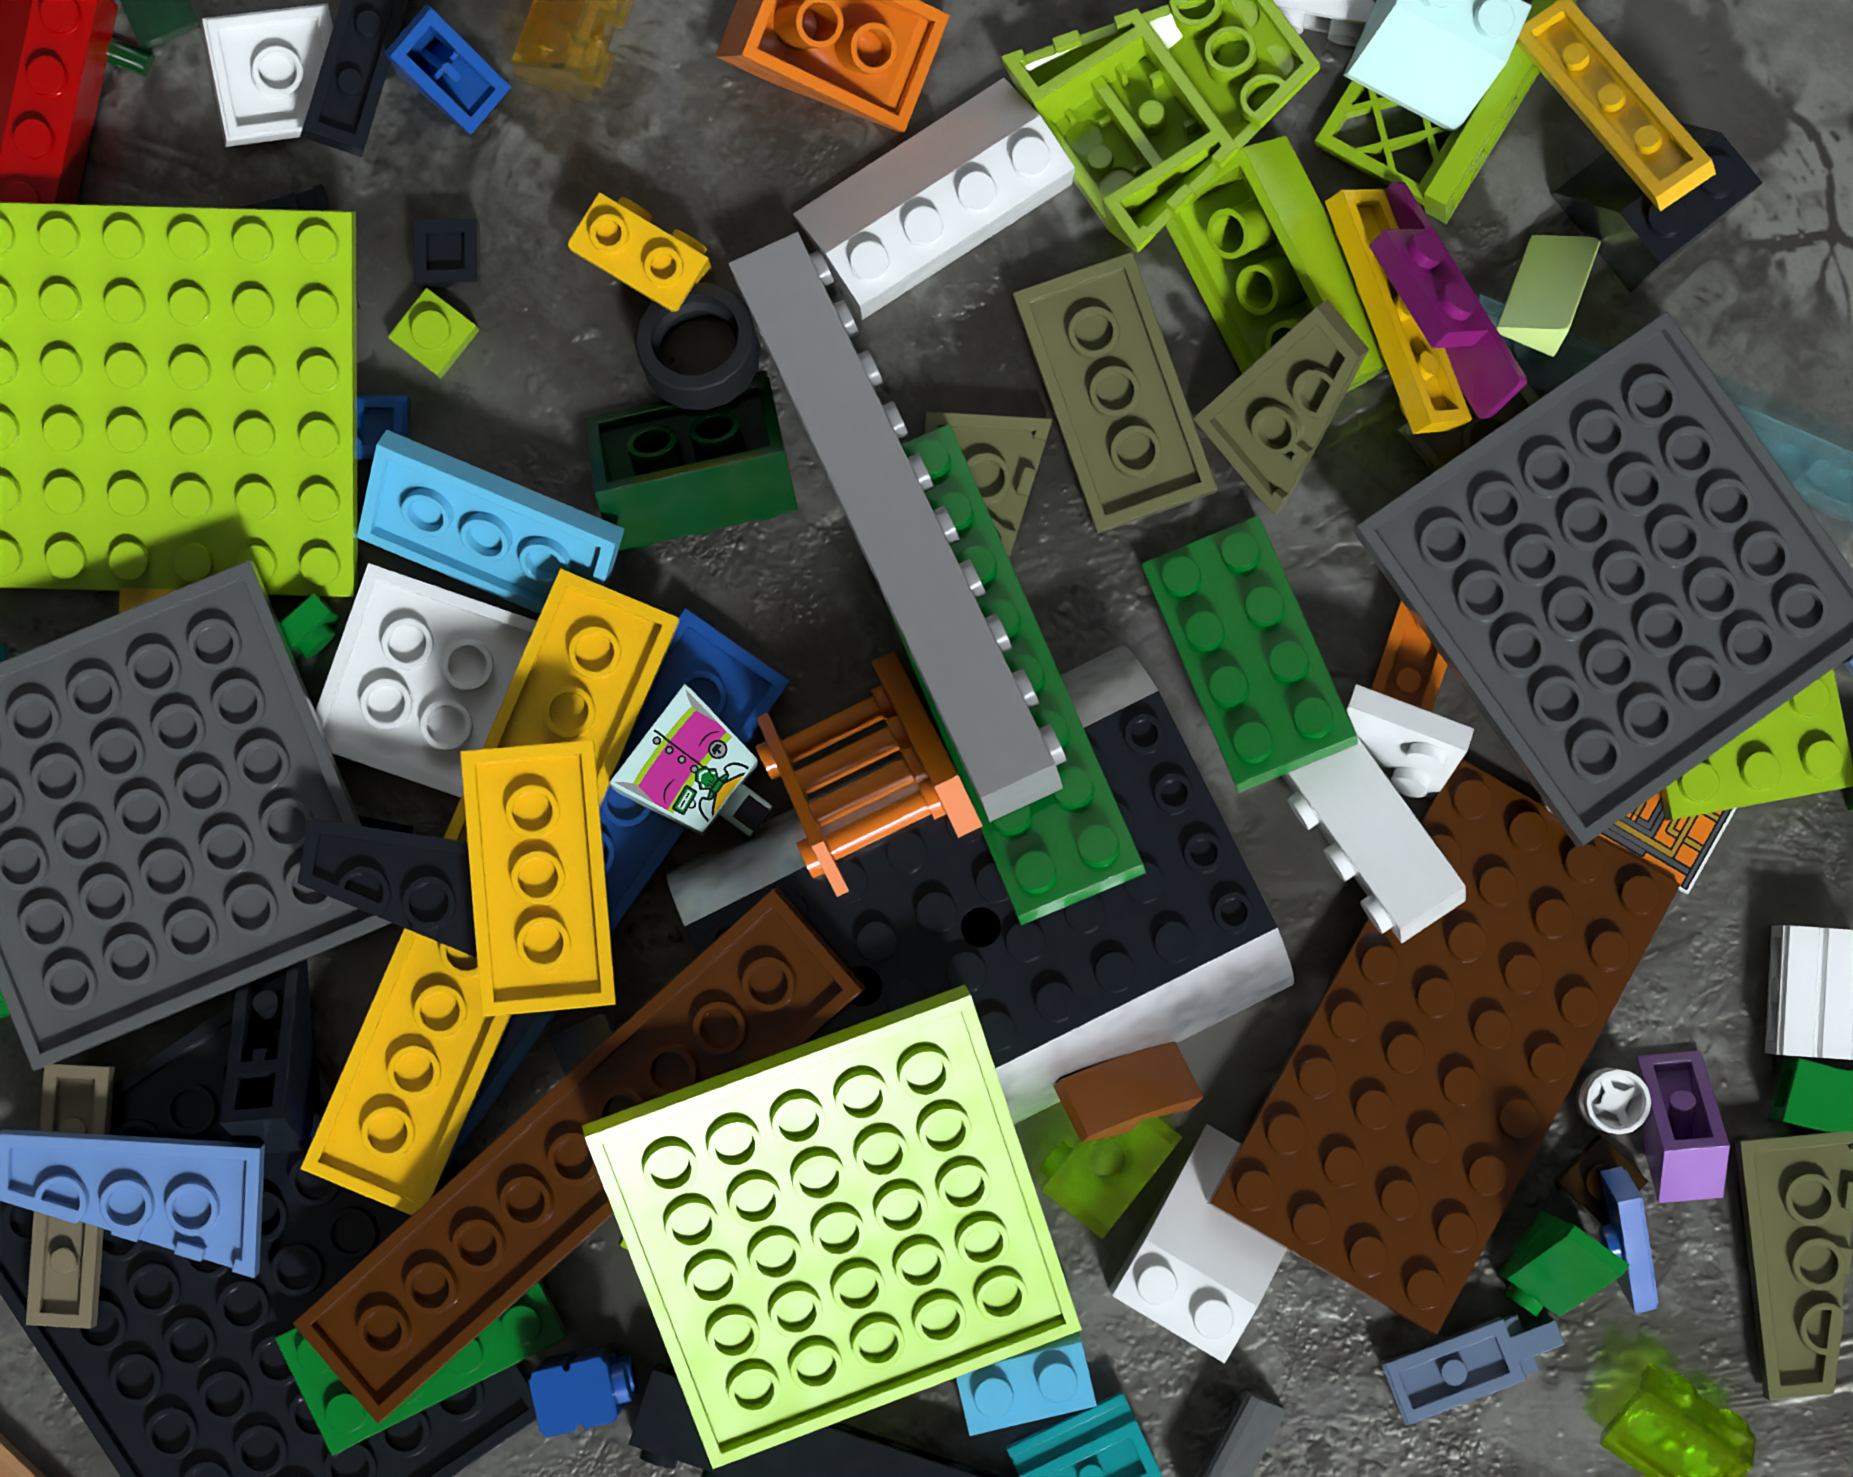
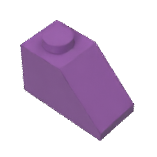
M1701 1050L1637 1056V1075L1648 1087L1651 1097L1650 1113L1642 1127L1645 1156L1658 1203L1723 1198L1730 1145Z

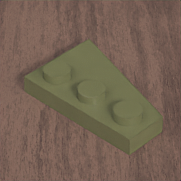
M1328 299L1313 309L1193 418L1273 515L1280 512L1288 503L1369 351V348Z

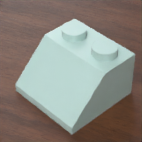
M1377 0L1343 76L1452 133L1456 132L1506 65L1532 5L1522 0Z

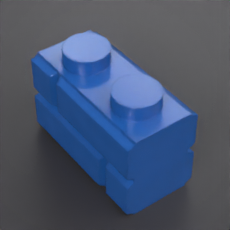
M612 1342L585 1348L579 1355L572 1351L546 1357L532 1372L531 1378L528 1380L539 1431L546 1438L574 1432L580 1424L587 1429L613 1423L626 1406V1402L632 1401V1394L638 1393L637 1379L631 1356L625 1355L620 1357L618 1348Z

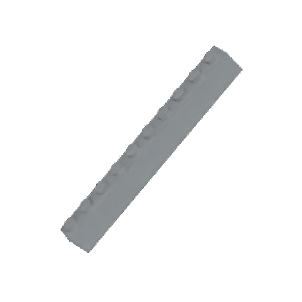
M796 232L728 263L740 294L749 308L754 324L989 822L1063 789L1056 767L1067 761L1063 749L1050 724L1040 729L1036 725L1029 710L1039 705L1034 689L1023 668L1011 673L1003 653L1012 650V646L1005 629L996 613L985 618L976 599L986 595L980 578L971 560L968 559L958 563L950 545L960 540L944 505L932 510L925 492L934 489L931 478L919 453L907 457L899 440L909 436L895 403L891 401L882 405L874 390L884 385L869 350L857 354L850 338L859 335V331L844 299L832 303L826 291V288L834 285L835 282L821 251L816 250L808 254L799 233Z

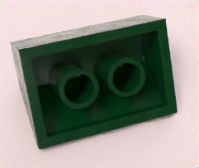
M769 377L752 380L748 388L731 402L708 410L682 409L662 400L584 418L594 491L602 520L624 528L618 551L630 548H645L656 542L692 534H707L719 528L755 520H769L781 514L799 511Z

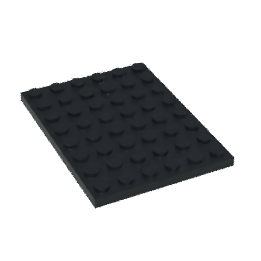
M234 1003L114 1083L110 1135L237 1142L220 1124ZM315 1056L316 1098L312 1131L323 1117L335 1090V1086ZM308 1150L265 1153L260 1269L259 1274L255 1278L232 1272L233 1268L205 1259L199 1262L174 1254L175 1250L146 1241L138 1240L134 1242L111 1235L112 1231L104 1229L97 1326L91 1329L26 1325L34 1211L0 1201V1295L120 1477H454L536 1421L537 1418L528 1381L529 1377L518 1362L333 1456L331 1455L275 1338L296 1328L293 1323L412 1215L300 1169Z

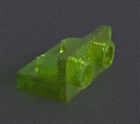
M1652 1362L1642 1371L1640 1388L1601 1432L1600 1445L1645 1477H1745L1754 1465L1756 1436L1745 1420L1735 1412L1725 1408L1720 1410L1698 1394L1693 1384L1681 1374L1674 1371L1666 1372Z

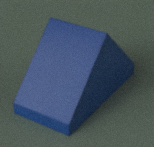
M428 5L421 9L384 52L397 74L470 135L512 88Z

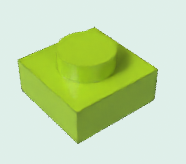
M426 288L388 338L430 372L442 379L479 332V329L470 320Z

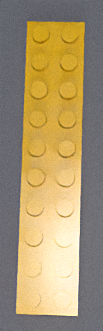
M560 568L482 749L594 740L599 805L601 807L610 786L609 782L614 777L680 623V619ZM464 792L443 839L468 842ZM404 928L300 1169L409 1215H413L435 1195L511 1015L482 1017L477 958Z

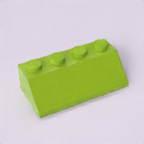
M1287 136L1243 147L1166 224V227L1242 374L1313 309L1328 299L1369 348L1347 390L1349 392L1384 372L1388 367L1378 350L1377 338L1364 304L1356 292L1355 280L1342 246L1336 239L1334 227Z

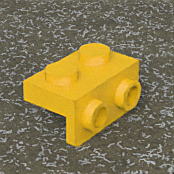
M599 192L568 242L570 250L669 311H678L694 284L708 282L713 274L709 258L704 255L707 248L693 237L678 229H675L672 235L653 225L650 223L653 216L633 201L620 197L619 201L615 202Z

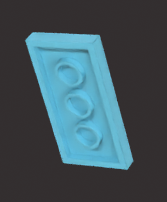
M386 430L376 444L357 538L541 614L560 568L608 588L624 528Z

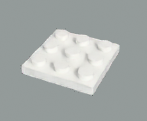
M368 563L315 711L331 752L461 798L464 790L460 751L480 750L483 748L537 621Z

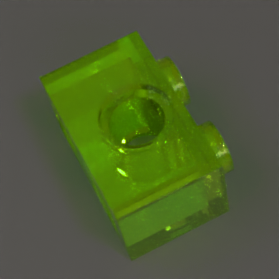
M1158 1117L1143 1120L1130 1133L1085 1143H1081L1078 1137L1071 1147L1061 1140L1038 1169L1039 1172L1046 1176V1179L1039 1187L1044 1194L1103 1239L1182 1139V1136ZM1102 1140L1116 1142L1123 1151L1122 1165L1115 1173L1107 1176L1093 1173L1087 1164V1155L1090 1148Z

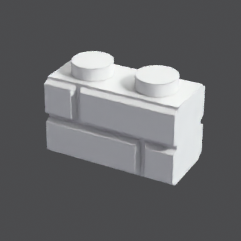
M1790 925L1771 926L1765 1053L1853 1060V930Z

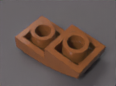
M1175 1042L1157 1045L1105 1061L1063 1078L1053 1086L1081 1143L1130 1133L1145 1119L1190 1110L1204 1098Z

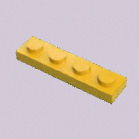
M1558 0L1524 23L1517 38V44L1659 211H1662L1716 174L1712 159L1572 0Z
M1384 189L1339 191L1326 200L1325 204L1334 225L1336 239L1342 246L1355 280L1356 292L1364 304L1377 338L1378 350L1387 364L1400 399L1401 410L1409 422L1412 433L1455 431L1470 422L1472 418L1445 348H1431L1369 247L1384 230L1399 229Z

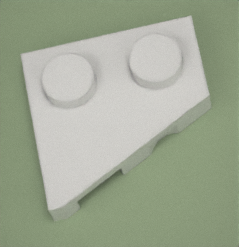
M1357 684L1353 689L1347 707V713L1357 737L1398 793L1414 798L1427 797L1433 799L1441 791L1468 751L1474 728Z

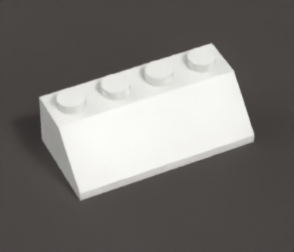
M1002 78L799 209L793 215L814 248L821 251L831 274L863 320L1072 185L1075 167L1041 115L1005 78Z

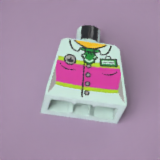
M685 684L609 782L611 788L619 794L701 836L705 835L715 820L721 815L747 836L751 837L773 807L744 785V782L758 764L756 757L697 694Z

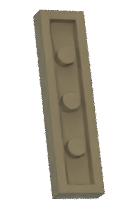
M55 1063L44 1067L40 1131L110 1135L115 1066ZM34 1211L26 1325L86 1329L97 1326L103 1228L80 1221L75 1224Z

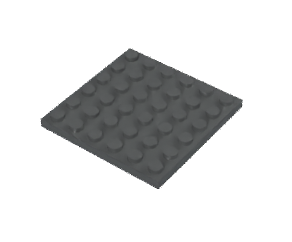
M1668 311L1352 530L1577 848L1590 842L1853 655V569Z
M250 560L0 663V990L33 1071L55 1064L392 924L389 921L297 883L308 818L357 826L362 825L256 565Z

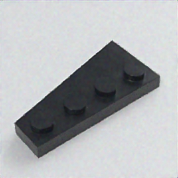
M308 818L298 884L477 958L468 842Z

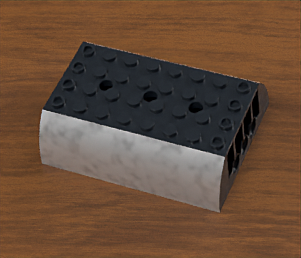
M1120 645L1060 676L1143 862L1146 873L1021 926L981 828L958 838L947 814L936 820L930 814L836 860L849 892L837 897L825 874L813 879L800 854L796 842L807 838L795 808L760 824L751 837L742 833L666 871L668 885L677 910L698 955L702 954L772 889L778 887L850 970L864 966L873 969L879 975L882 982V991L874 1003L867 1006H859L851 1002L806 1043L966 985L972 997L1013 1124L1060 1102L1053 1086L1063 1078L1132 1052L1171 1042L1178 1043L1294 984L1292 967L1278 927L1158 689L1141 663L1125 645ZM939 735V738H940V740H941V742H942V744H943V746H944V748H945V750H946V752H947V754H948V756H949V758H950V760H951V762H952V764H953V761H952V759H951V757H950V754H949V752H948V750H947V747H946L945 742H944V740H943V738H942V735ZM901 754L811 799L810 803L904 758ZM916 781L821 827L824 835L826 836L920 790ZM974 908H987L994 912L1000 921L998 938L992 944L985 947L971 945L965 940L961 931V923L964 916Z

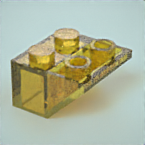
M533 0L511 61V66L518 80L589 104L594 88L603 89L607 84L615 54L608 51L615 29H626L633 12L635 0Z

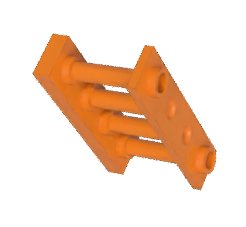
M895 651L872 661L882 685L871 689L872 697L790 737L781 740L768 713L756 718L766 740L756 745V750L771 780L782 777L807 838L796 842L800 854L813 879L825 874L837 897L849 892L836 860L932 814L934 820L947 814L958 838L982 827L961 779ZM883 719L886 720L887 727L796 771L793 763ZM898 750L901 751L904 758L810 803L807 794ZM916 781L920 790L826 836L824 835L821 827Z

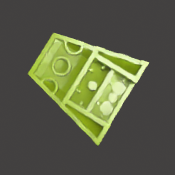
M1169 0V4L1144 13L1134 9L1114 16L1115 23L1079 35L1078 30H1074L1052 38L1053 45L1024 54L1023 50L1020 49L1001 56L1002 63L1018 93L1041 115L1074 165L1073 181L1108 231L1135 252L1139 253L1320 70L1319 61L1273 0Z

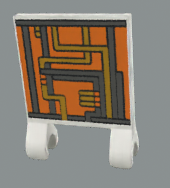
M1659 792L1597 837L1681 884L1678 890L1684 894H1689L1737 808L1666 821L1661 792ZM1541 798V800H1540L1539 803H1540L1541 805L1545 806V808H1546L1549 812H1551V810L1548 808V806L1546 805V803H1545V802L1543 801V799Z

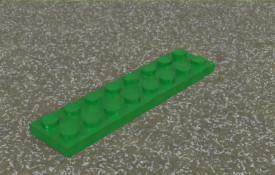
M950 424L905 442L901 446L907 457L919 453L934 486V489L925 492L932 510L944 505L952 520L960 541L950 545L958 563L968 559L971 560L980 578L986 595L976 599L984 617L986 618L996 613L1005 629L1012 650L1003 653V656L1011 673L1021 668L1024 669L1034 689L1039 705L1029 710L1038 729L1050 724L1058 738L1067 760L1056 766L1063 789L989 822L893 616L892 619L955 769L981 821L982 827L980 828L1022 926L1141 876L1146 871Z

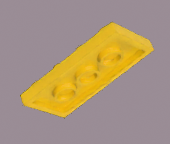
M594 740L460 751L482 1017L616 1005Z

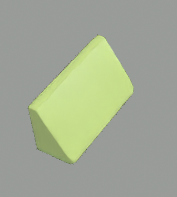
M1531 235L1496 327L1499 334L1554 357L1571 327L1601 240L1589 236Z

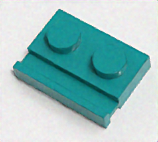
M1123 1391L1097 1402L1095 1407L1080 1410L1006 1446L1019 1477H1163Z

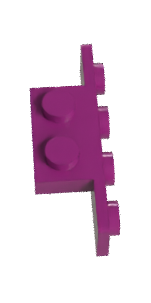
M1392 182L1384 191L1399 229L1384 230L1369 247L1431 348H1445L1460 389L1477 417L1480 419L1491 418L1526 385L1527 377L1406 183Z

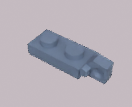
M1513 1314L1504 1318L1499 1316L1381 1361L1380 1364L1402 1421L1407 1426L1526 1381V1375L1539 1370L1534 1356L1563 1346L1565 1343L1558 1324L1552 1316L1521 1326L1518 1315Z

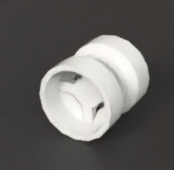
M1604 1067L1592 1070L1582 1078L1576 1089L1575 1103L1579 1115L1588 1125L1608 1133L1625 1134L1633 1132L1644 1123L1650 1113L1651 1097L1648 1087L1637 1075L1630 1071Z

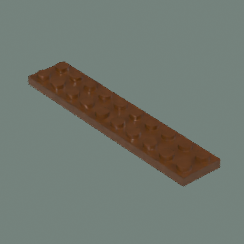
M778 887L772 889L300 1316L293 1325L376 1423L379 1424L614 1215L584 1137L582 1125L805 1044L860 995L866 987Z

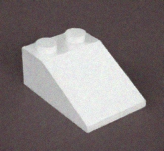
M1206 1123L1111 1283L1109 1291L1116 1299L1225 1363L1258 1308L1287 1249L1207 1204L1240 1143Z

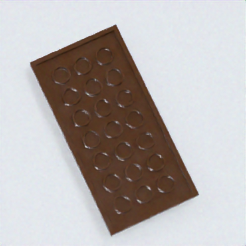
M1463 759L1441 791L1430 801L1419 822L1466 885V901L1402 944L1391 928L1381 934L1369 917L1366 916L1207 1204L1432 1334H1438L1681 885L1599 837H1595L1584 846L1577 848L1556 817L1545 806Z

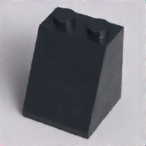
M1679 122L1712 159L1716 174L1662 211L1658 210L1608 150L1551 195L1584 236L1601 240L1598 249L1599 255L1630 293L1727 217L1763 183L1722 132Z

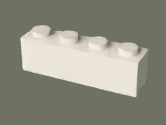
M1357 737V745L1282 775L1294 793L1287 798V801L1307 830L1317 825L1331 844L1323 849L1340 878L1346 882L1354 877L1368 897L1360 901L1378 931L1383 934L1391 928L1402 944L1465 902L1466 885Z

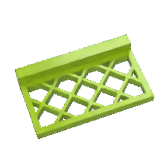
M1532 0L1530 3L1532 7L1525 23L1558 0ZM1516 41L1506 65L1456 132L1452 133L1440 126L1432 128L1430 121L1421 117L1424 130L1389 140L1380 110L1399 105L1385 97L1377 98L1376 93L1368 88L1369 101L1357 104L1366 87L1352 80L1317 136L1315 145L1387 186L1392 182H1405L1416 201L1424 205L1425 213L1447 224L1540 71L1520 49ZM1373 113L1380 142L1354 148L1336 138L1347 119ZM1448 137L1438 153L1435 140ZM1427 142L1433 163L1419 184L1396 171L1392 151ZM1384 154L1387 166L1372 157Z

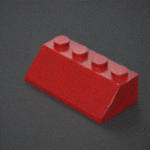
M0 0V202L77 204L107 64L108 47L112 39L119 7L113 0Z

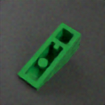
M1540 1210L1497 1271V1274L1511 1283L1505 1295L1537 1317L1543 1307L1561 1317L1620 1278L1630 1264L1574 1224Z

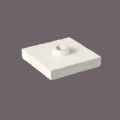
M328 3L202 18L201 29L225 147L300 137L333 29Z

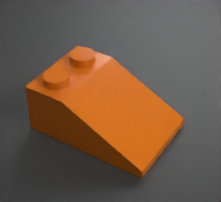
M737 0L715 57L777 86L897 132H905L950 15L920 0Z

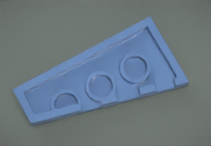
M3 1129L0 1131V1201L75 1224L78 1221L110 1230L112 1231L111 1235L134 1242L138 1240L146 1241L175 1250L174 1254L199 1262L205 1259L233 1268L232 1272L255 1278L259 1274L265 1144Z

